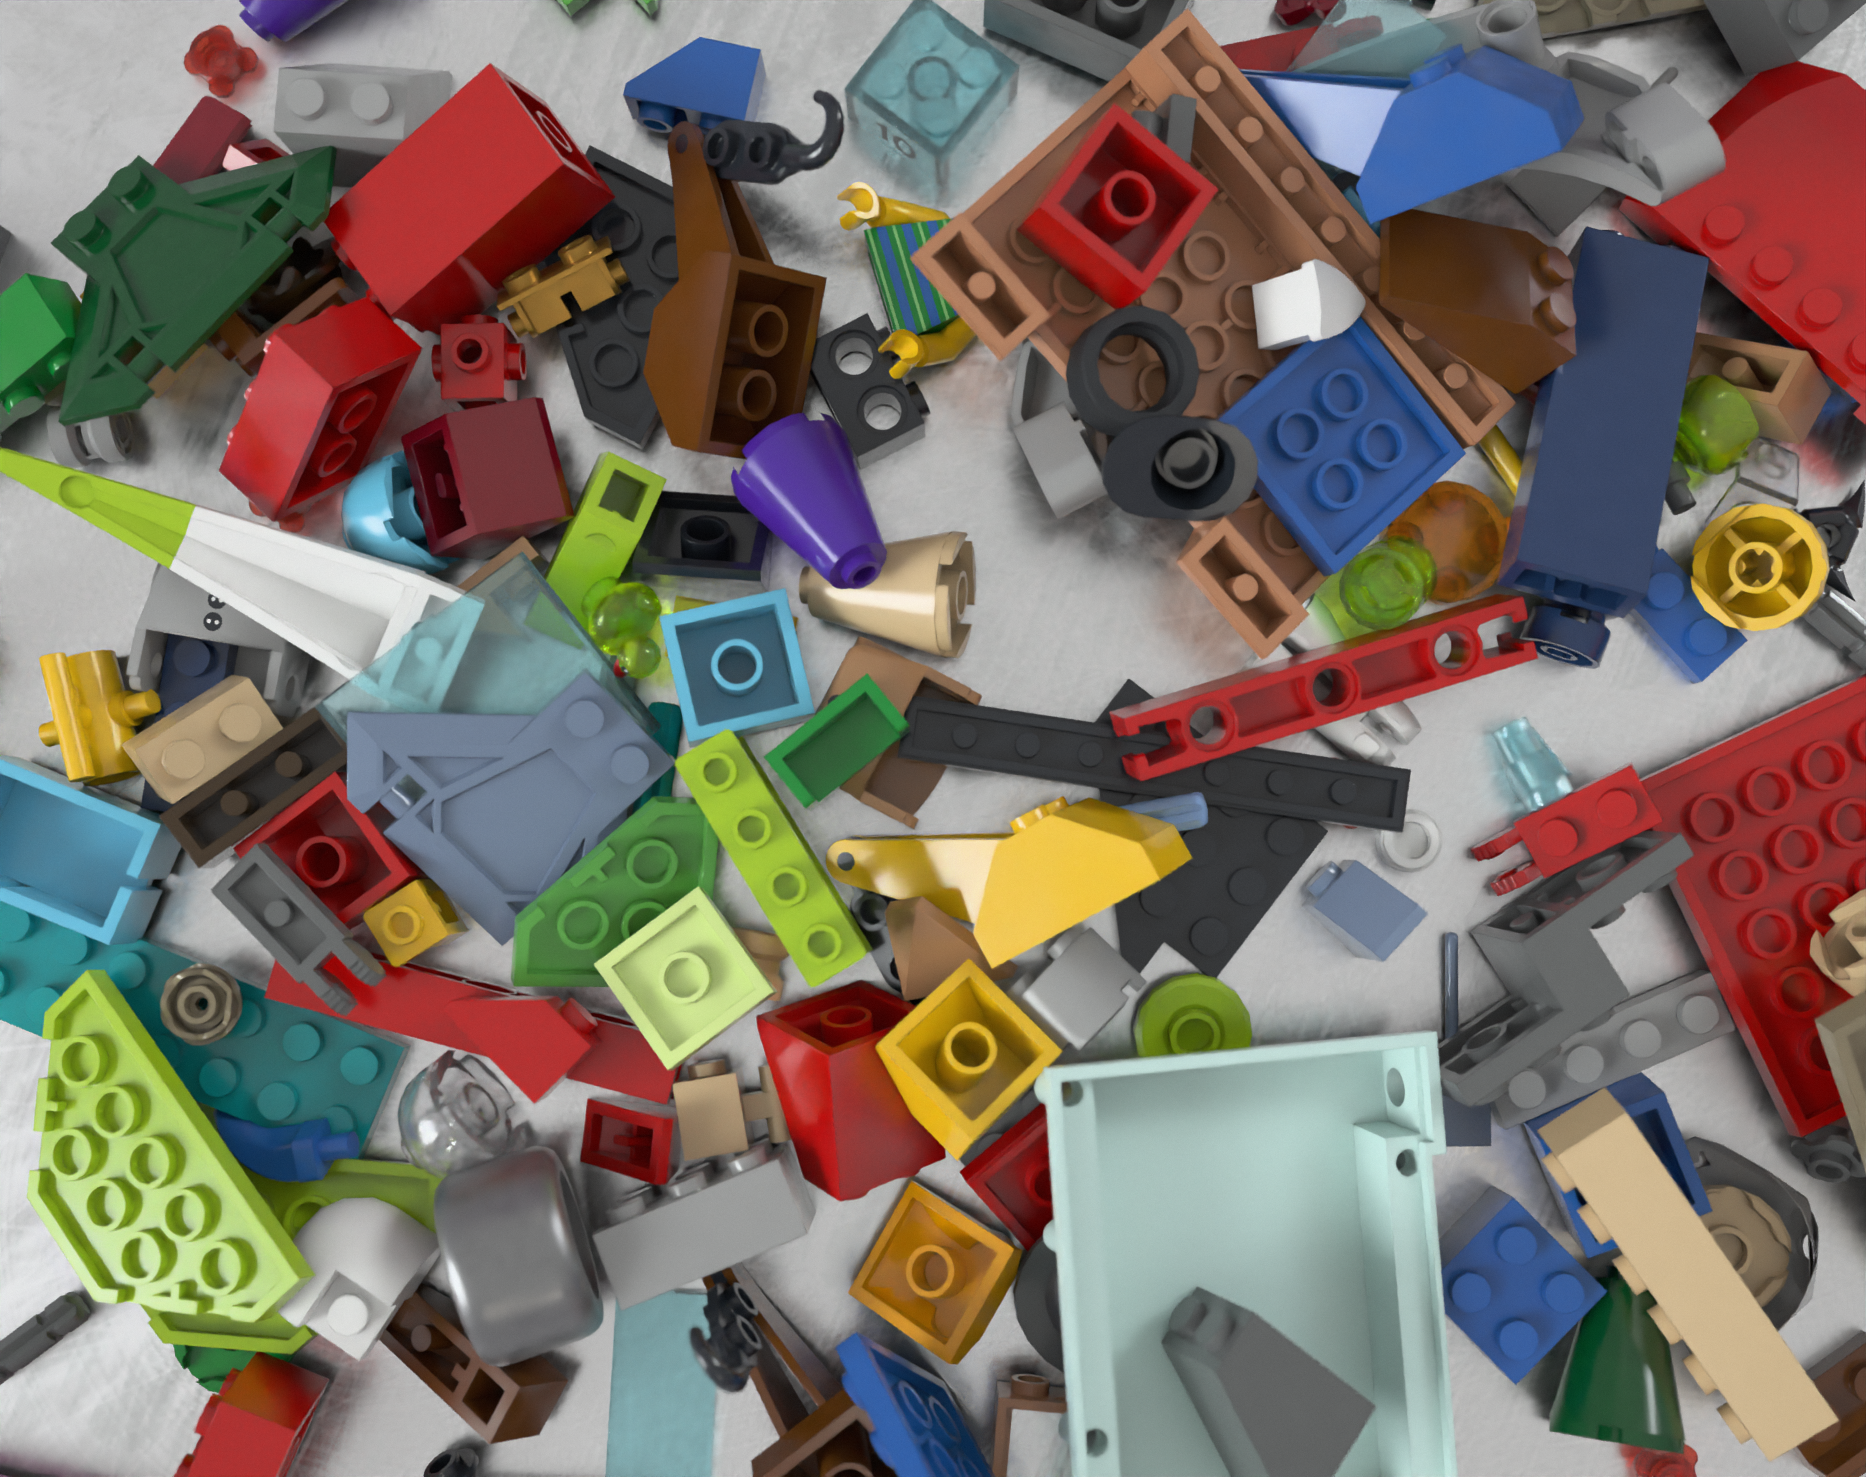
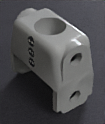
M158 563L153 575L149 596L135 627L126 675H130V687L134 690L145 692L152 689L159 694L168 633L239 646L234 675L248 677L274 715L293 717L296 709L301 705L309 664V654L229 604Z

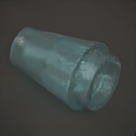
M1527 717L1510 722L1492 733L1497 743V749L1515 804L1522 802L1528 814L1574 791L1568 780L1573 775L1572 772L1537 730L1531 726Z

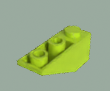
M609 451L599 453L574 508L575 517L569 520L523 624L575 647L582 648L643 534L666 483V478Z

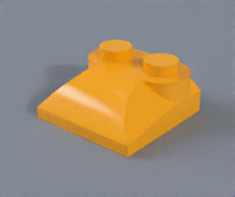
M911 1181L849 1289L848 1294L946 1363L959 1364L971 1348L981 1339L1018 1272L1022 1250L1015 1246L1005 1234L991 1230L919 1183Z

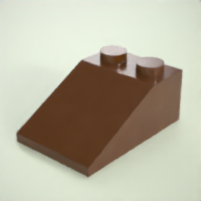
M1408 209L1380 220L1379 304L1515 395L1576 356V314L1573 309L1572 292L1574 271L1570 260L1562 250L1554 246L1548 247L1527 231L1416 209Z

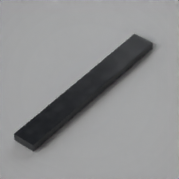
M920 696L912 697L904 713V719L910 725L911 731L900 739L898 759L1159 798L1200 792L1203 794L1207 805L1403 833L1411 769L1254 746L1140 781L1126 773L1122 756L1129 753L1147 754L1167 746L1171 742L1169 733L1139 729L1140 733L1118 737L1113 725L980 705L976 706Z

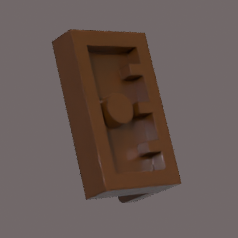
M1861 1331L1806 1371L1839 1420L1793 1448L1805 1467L1819 1477H1861L1866 1473L1865 1331Z

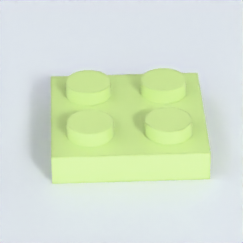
M699 886L594 964L667 1070L677 1068L777 993V990L711 898Z

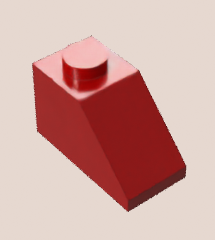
M466 996L451 1000L442 1009L534 1104L548 1097L602 1042L592 1031L597 1026L596 1020L573 998H569L564 1003L558 996Z

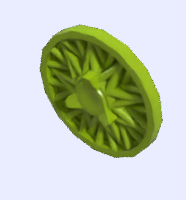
M1197 973L1174 976L1154 987L1140 1004L1133 1027L1136 1050L1140 1058L1247 1048L1252 1038L1250 1014L1237 992L1218 978Z

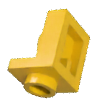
M432 879L413 881L367 910L363 915L366 924L394 967L406 964L430 948L448 945L469 932L446 892Z

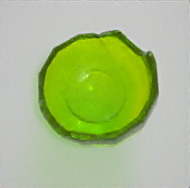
M1699 375L1686 384L1672 458L1676 462L1681 461L1684 467L1690 471L1705 476L1725 474L1749 456L1745 449L1758 436L1759 425L1749 403L1732 384L1717 375Z

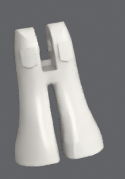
M1313 593L1302 604L1309 615L1284 642L1301 654L1347 639L1331 611ZM1282 644L1265 659H1260L1254 652L1237 673L1293 655ZM1328 669L1323 670L1322 673L1333 683L1330 671ZM1315 678L1313 694L1319 702L1325 699L1331 691ZM1403 701L1315 727L1317 731L1353 761L1390 766L1396 757L1378 736L1361 723L1367 715L1389 735L1404 745H1408L1422 730L1417 718Z

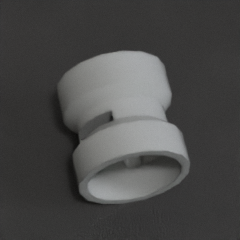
M54 407L49 410L46 423L47 435L51 450L60 465L79 468L86 467L91 463L92 459L102 458L112 463L129 460L133 457L135 438L128 412L63 426L58 422L61 407Z

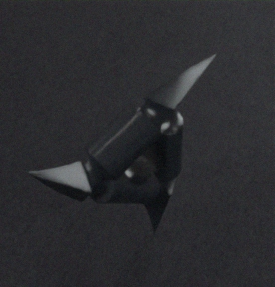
M1865 479L1853 496L1844 503L1843 508L1841 506L1803 509L1801 512L1797 508L1793 509L1813 523L1816 529L1821 526L1832 530V541L1829 547H1827L1830 570L1826 584L1853 601L1855 599L1846 582L1844 571L1840 567L1846 564L1858 537L1859 530L1857 528L1863 527Z

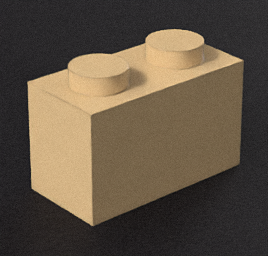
M231 675L122 744V747L157 796L174 804L282 730L283 727L248 677Z

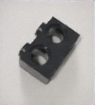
M868 313L817 338L810 368V374L832 417L847 434L860 470L924 438L925 423L922 418L930 414L925 398L914 380L905 385L902 378L894 379L890 375L889 370L901 358L892 351L879 353L878 348L891 333L886 326L876 330ZM851 351H861L870 356L872 363L863 373L852 375L845 373L838 367L841 358ZM882 404L893 406L901 415L896 425L885 430L876 429L866 421L869 411L875 406Z

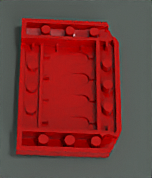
M1796 61L1759 72L1707 121L1716 133L1724 151L1726 162L1722 173L1659 206H1650L1627 195L1623 199L1619 210L1659 245H1669L1674 242L1688 253L1708 257L1707 271L1796 349L1807 351L1819 369L1861 404L1853 414L1866 425V90L1847 74Z

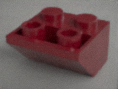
M531 397L445 413L400 437L431 556L484 560L505 550L523 535L528 539L575 517L543 398Z

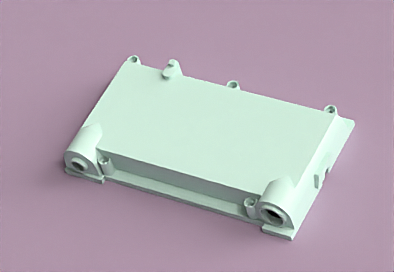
M1424 1030L1044 1067V1072L1035 1081L1034 1091L1038 1100L1046 1104L1054 1220L1046 1225L1043 1239L1046 1246L1057 1253L1068 1410L1059 1420L1058 1433L1060 1438L1070 1446L1072 1477H1231L1161 1343L1170 1329L1169 1320L1174 1309L1184 1298L1191 1296L1197 1286L1255 1312L1377 1406L1334 1477H1458L1432 1156L1447 1154L1437 1031ZM1062 1082H1063V1084H1064L1063 1093H1062V1090H1061V1083H1062Z

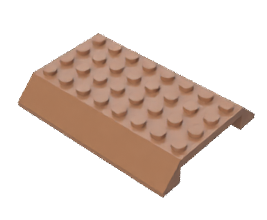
M1188 8L1150 41L1122 71L966 211L956 215L910 257L911 261L999 361L1004 359L1028 337L1067 382L1066 368L1071 348L1084 330L1115 310L1016 229L1086 132L1114 103L1132 117L1134 110L1154 112L1172 93L1196 98L1197 103L1189 165L1217 187L1218 191L1146 293L1126 306L1143 305L1165 312L1185 329L1196 348L1200 372L1195 397L1181 416L1215 419L1299 345L1296 344L1278 350L1258 348L1252 285L1300 270L1304 262L1313 259L1321 260L1335 267L1346 275L1358 288L1366 301L1365 308L1360 314L1361 318L1463 449L1476 445L1516 404L1502 385L1379 304V237ZM1131 335L1117 336L1107 342L1099 354L1097 365L1100 382L1108 396L1123 409L1130 411L1147 410L1157 404L1164 394L1166 378L1163 363L1155 349L1141 338ZM1253 488L1249 498L1235 512L1213 521H1188L1194 530L1176 563L1259 658L1265 659L1309 615L1302 604L1331 575L1326 577L1322 575Z

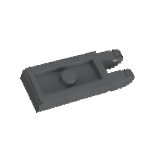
M256 843L211 889V893L299 984L306 983L320 999L324 1000L330 1009L340 1013L342 1016H346L358 1003L349 988L337 976L323 968L335 955L365 984L375 987L386 976V971L382 968L383 966L373 958V955L365 947L352 940L355 935L266 843Z

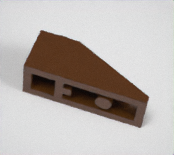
M420 1283L411 1298L402 1303L379 1338L395 1356L488 1444L540 1435L569 1381L542 1355L505 1366H491L483 1362L467 1337L454 1301L423 1283Z

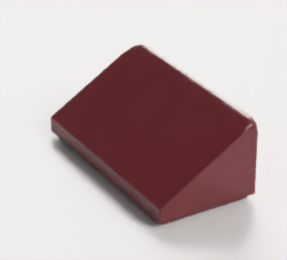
M205 96L196 105L153 166L177 184L216 175L222 169L229 144L240 143L253 126L250 124L252 120L211 96Z

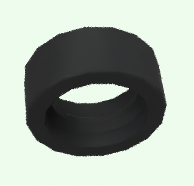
M1143 305L1118 308L1084 330L1070 350L1066 368L1069 397L1081 418L1100 433L1114 437L1124 427L1143 417L1158 415L1181 416L1195 397L1200 374L1196 348L1185 329L1165 312ZM1131 335L1141 338L1155 349L1163 363L1166 378L1164 394L1157 404L1147 410L1130 411L1123 409L1108 396L1100 382L1097 365L1099 354L1107 342L1117 336Z

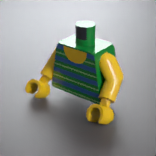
M863 182L853 183L838 194L837 199L851 202L857 211H849L839 220L842 228L848 231L857 229L865 222L872 227L864 230L866 251L891 331V335L878 348L879 353L892 351L901 358L889 370L890 375L894 379H900L914 366L925 367L953 361L976 334L910 259L917 250L953 218H950L943 211L907 201L877 196L874 189Z

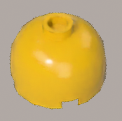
M1766 503L1735 507L1712 520L1695 541L1692 555H1695L1692 564L1693 576L1690 577L1692 590L1704 610L1724 625L1751 631L1781 628L1804 616L1823 594L1830 570L1827 545L1813 523L1790 508Z

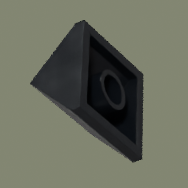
M662 491L637 544L632 562L633 573L646 586L758 594L769 592L773 532L749 512L736 496Z

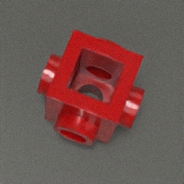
M478 314L461 317L460 324H441V344H434L431 353L434 379L436 382H441V399L454 412L517 400V381H525L527 358L524 344L517 343V339L504 323H499L495 317Z

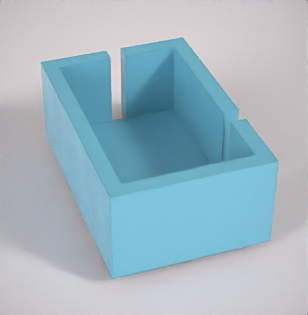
M0 755V901L108 945L136 943L138 938L143 937L162 893L161 889L151 886L154 879H168L181 845L161 820L158 813L141 808L138 805L94 787L84 786L81 782L71 783L67 776L20 757Z

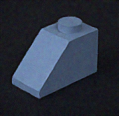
M1331 860L1325 864L1306 885V888L1312 894L1301 905L1356 957L1384 962L1428 915L1420 905L1358 860H1343L1339 865Z

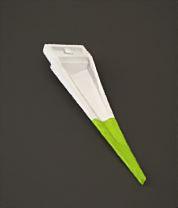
M0 447L1 473L189 580L320 660L373 695L415 712H438L486 599L425 574L426 571Z

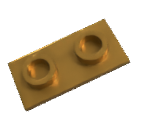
M586 235L560 249L558 255L561 260L539 271L535 264H531L507 276L502 281L505 289L498 292L497 307L499 311H502L513 305L516 311L507 315V318L514 332L519 338L528 333L535 338L539 334L572 318L569 309L561 297L562 295L571 291L581 310L585 311L621 293L620 286L630 281L618 258L607 263L605 257L612 253L611 241L608 235L594 242L591 235Z

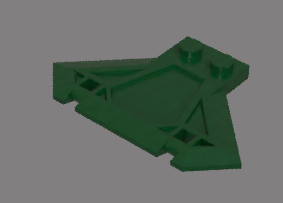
M322 146L182 184L175 183L139 155L128 166L118 170L111 177L108 186L84 210L74 214L66 222L63 231L51 242L64 257L87 275L58 422L63 426H68L140 409L156 393L148 384L164 367L167 366L176 372L294 252L287 242L302 227L314 232L329 216L337 149L333 146Z

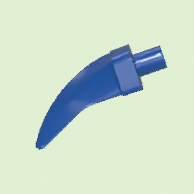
M217 1109L213 1113L220 1136L230 1152L247 1168L272 1180L284 1182L298 1181L299 1183L322 1180L334 1160L353 1158L359 1153L357 1134L354 1131L331 1134L327 1118L304 1121L302 1124L266 1128L250 1120L244 1121Z

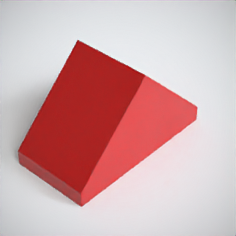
M587 1098L580 1162L654 1185H666L678 1172L681 1135L676 1107Z

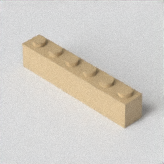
M1605 1087L1537 1130L1552 1151L1541 1158L1542 1162L1565 1194L1575 1187L1578 1188L1587 1201V1204L1577 1209L1578 1213L1601 1245L1613 1238L1623 1253L1613 1259V1263L1636 1296L1648 1289L1658 1304L1648 1309V1313L1671 1346L1683 1339L1690 1348L1692 1354L1682 1359L1683 1363L1706 1395L1718 1389L1727 1402L1716 1410L1741 1445L1753 1438L1768 1461L1771 1462L1839 1421L1627 1112Z

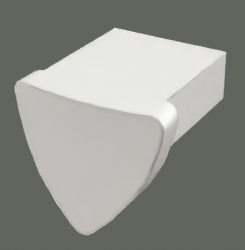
M1318 259L1304 262L1300 270L1252 285L1258 348L1278 350L1309 340L1315 342L1338 335L1349 328L1360 316L1366 305L1365 298L1346 275Z

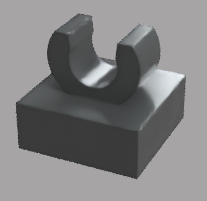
M1172 93L1154 112L1145 110H1134L1132 112V117L1185 162L1190 163L1196 98Z

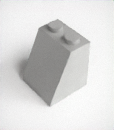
M336 63L279 68L273 132L293 154L322 146L335 147L337 155L333 186L353 187L450 99L452 74L450 71Z

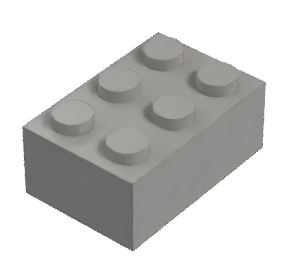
M769 1138L753 1143L749 1150L734 1152L735 1158L727 1162L728 1166L714 1172L710 1162L699 1165L675 1177L676 1182L668 1185L666 1192L655 1196L652 1187H646L616 1201L617 1206L605 1212L607 1220L592 1237L621 1311L808 1235L816 1210L789 1142L773 1147Z

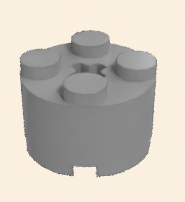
M1074 925L1047 951L1049 954L1047 958L1052 964L1037 979L1029 971L1026 972L1008 990L1006 995L1062 1051L1069 1047L1078 1055L1126 1005L1130 998L1122 990L1129 984L1138 992L1146 984L1147 980L1092 927L1082 933ZM1059 1056L1052 1066L1067 1065V1063Z

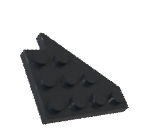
M590 145L585 156L610 188L615 198L536 266L540 271L561 260L558 251L583 236L591 235L594 242L608 235L611 241L612 253L606 256L605 259L609 263L618 258L630 281L620 286L621 293L585 311L581 310L571 291L562 295L561 297L569 309L572 318L556 325V329L586 420L643 450L661 417L643 374L654 308L679 281L673 186Z
M1128 679L1095 723L1113 725L1109 712L1144 702L1154 697L1131 679ZM1166 721L1138 726L1142 730L1168 733ZM1190 725V732L1193 737L1201 738L1204 736ZM1097 788L1098 800L1115 806L1160 799L1159 797ZM1207 805L1208 823L1201 828L1179 831L1192 859L1162 879L1112 905L1119 954L1137 972L1141 973L1162 944L1165 943L1203 974L1217 978L1321 842L1328 830L1313 820Z

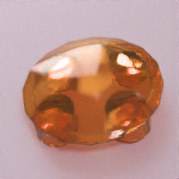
M1448 480L1436 482L1388 525V529L1383 535L1382 549L1385 556L1389 559L1391 568L1405 587L1423 599L1445 606L1459 601L1470 600L1493 585L1499 576L1507 539V526L1505 518L1493 500L1472 485Z

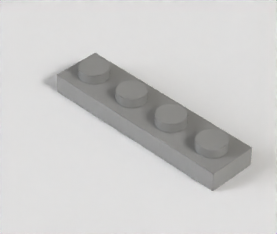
M1700 969L1613 1007L1614 1015L1606 1023L1589 1031H1578L1561 1043L1562 1050L1553 1060L1540 1067L1526 1068L1508 1080L1509 1087L1507 1091L1489 1103L1498 1126L1508 1130L1735 1031L1732 1019L1711 972Z

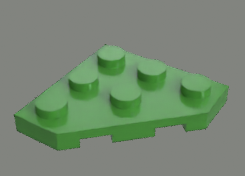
M653 796L515 916L511 967L513 987H609L594 966L597 961L698 886L703 888L713 901L718 836L695 798Z

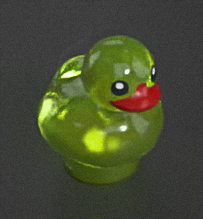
M615 576L600 579L588 589L581 603V611L589 619L588 635L594 647L602 653L617 656L613 667L616 677L647 678L654 674L661 664L660 648L653 639L648 637L662 613L661 602L655 591L644 583H623Z

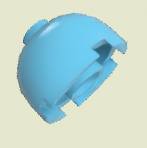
M404 450L379 458L358 472L345 490L342 503V534L350 550L426 571L425 574L427 575L442 571L450 567L448 564L459 560V558L431 556Z

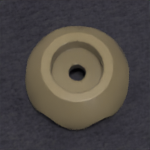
M198 963L173 974L166 981L164 993L160 1001V1015L167 1029L176 1036L181 1037L186 1043L190 1045H206L225 1037L233 1030L242 1013L243 997L238 983L227 971L215 965ZM201 998H205L208 1001V1007L205 1010L199 1006Z

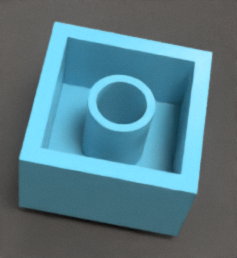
M785 588L659 616L690 748L702 744L725 729L733 731L736 737L808 721L814 716V706Z

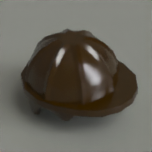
M301 236L297 237L292 245L294 252L245 301L246 309L250 314L260 315L269 323L275 325L329 281L338 277L343 279L341 268L338 265L341 259L331 247V241L335 237L326 239L314 246L307 239Z

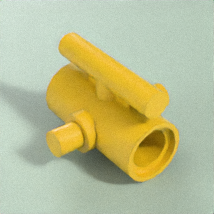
M113 650L89 651L67 657L66 653L58 652L39 657L54 719L40 725L39 736L47 747L60 744L69 782L83 781L84 786H99L142 775L122 747V744L136 736L134 726L140 725L145 716L158 713L161 710V701L158 694L152 689L135 694L132 691L125 690L116 652Z

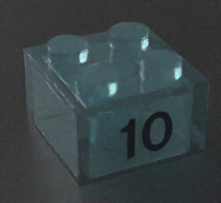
M913 0L844 88L847 116L944 189L1016 97L1020 65L934 1Z

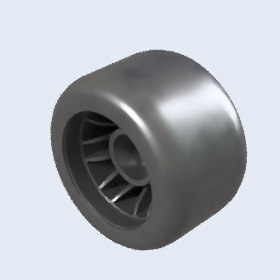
M542 1146L525 1148L454 1172L439 1183L434 1193V1217L440 1252L460 1320L472 1347L483 1362L491 1366L514 1364L583 1340L599 1329L604 1318V1308L593 1255L569 1179L560 1159L553 1150Z

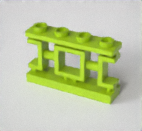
M725 729L676 759V769L808 986L812 988L819 986L861 960L867 953L873 950L852 916L851 910L745 737L741 736L737 739L733 731Z

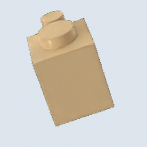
M725 1059L688 1065V1076L681 1077L672 1084L685 1161L749 1150L754 1143L751 1123L754 1120H767L770 1143L792 1140L769 1064L758 1066L762 1091L746 1093L743 1068L726 1069Z

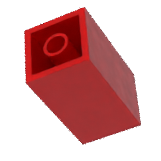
M489 63L330 207L329 216L323 222L335 237L331 241L332 249L344 264L362 275L370 287L366 290L365 294L392 320L399 319L409 323L421 333L427 330L441 336V324H460V318L463 316L482 314L497 300L498 292L505 289L502 281L507 276L531 264L538 265L614 199L615 195L547 102Z

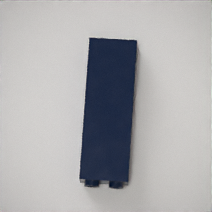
M1586 226L1568 255L1574 271L1572 292L1573 309L1576 314V356L1540 379L1497 585L1624 618L1648 592L1709 258L1688 253L1677 246H1661L1626 237L1615 230H1599Z

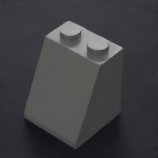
M1198 1286L1191 1296L1184 1298L1176 1306L1169 1320L1170 1329L1161 1341L1231 1477H1334L1377 1407L1255 1312Z

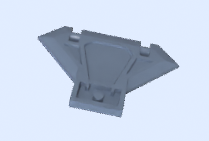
M586 668L536 714L347 712V799L362 814L379 801L395 816L396 819L383 831V834L501 946L514 937L515 916L627 819V808L675 764L674 757ZM407 774L425 790L416 800L398 784Z

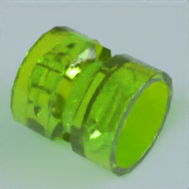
M1404 535L1386 536L1370 544L1345 566L1339 581L1341 602L1346 613L1358 624L1373 630H1391L1405 624L1431 598L1437 584V566L1431 552L1419 541Z

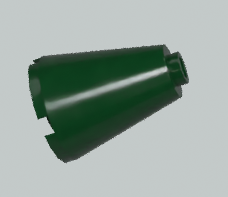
M1606 1266V1277L1593 1278L1607 1293L1578 1321L1549 1414V1431L1684 1454V1440H1686L1669 1341L1647 1311L1658 1303L1648 1289L1636 1296L1617 1267Z

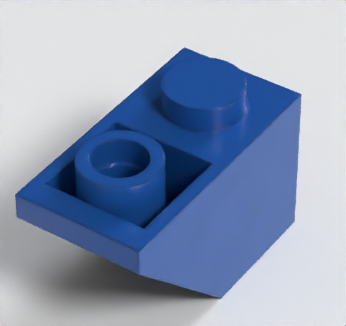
M703 37L697 38L625 84L623 97L632 119H636L641 126L649 130L661 133H670L678 123L683 121L709 129L716 127L725 120L755 122L766 77L761 49Z

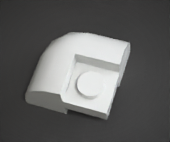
M374 1197L344 1198L325 1206L300 1229L292 1241L315 1273V1276L277 1313L297 1328L306 1324L343 1351L361 1361L369 1355L402 1303L412 1297L440 1255L437 1234L396 1206Z

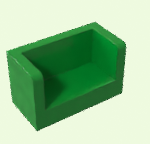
M867 673L767 753L764 759L802 806L811 812L911 731L910 725Z

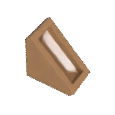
M922 896L892 901L884 912L904 1001L929 996L968 958L993 982L1013 978L1018 968L1016 964L1008 960L992 969L973 933Z

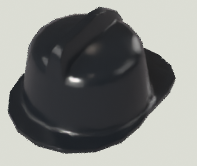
M1158 415L1143 417L1121 430L1110 442L1102 461V483L1110 500L1127 513L1148 518L1188 521L1217 520L1235 512L1249 498L1257 481L1258 458L1252 443L1237 427L1218 420L1196 416Z

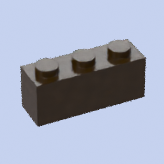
M322 701L159 817L198 868H215L236 853L233 847L335 771L347 772V723L333 705Z

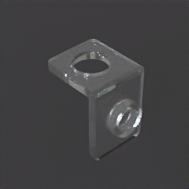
M1743 432L1737 440L1735 480L1706 518L1704 530L1712 520L1743 504L1756 505L1766 503L1793 510L1799 502V455L1760 437Z

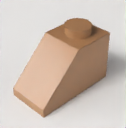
M1696 332L1684 399L1744 433L1802 445L1832 392L1810 354L1802 350Z

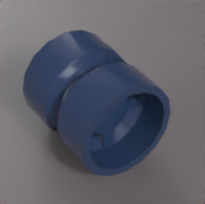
M1541 597L1544 602L1542 605H1537L1530 609L1520 639L1534 641L1537 654L1554 661L1581 668L1595 669L1600 667L1611 637V631L1607 628L1605 622L1618 617ZM1562 612L1573 617L1584 619L1585 622L1582 623L1580 621L1561 616L1560 613Z

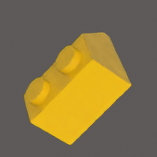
M969 958L875 1047L910 1113L957 1161L1035 1084L1037 1077L1044 1072V1067L1052 1066L1063 1052Z

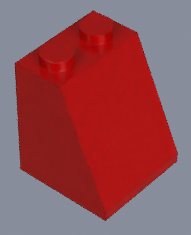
M863 980L756 1016L757 1029L803 1178L839 1202L862 1198L871 1189L897 1178L912 1177L918 1174L921 1168L946 1158L945 1148L910 1113L875 1048L917 1006Z

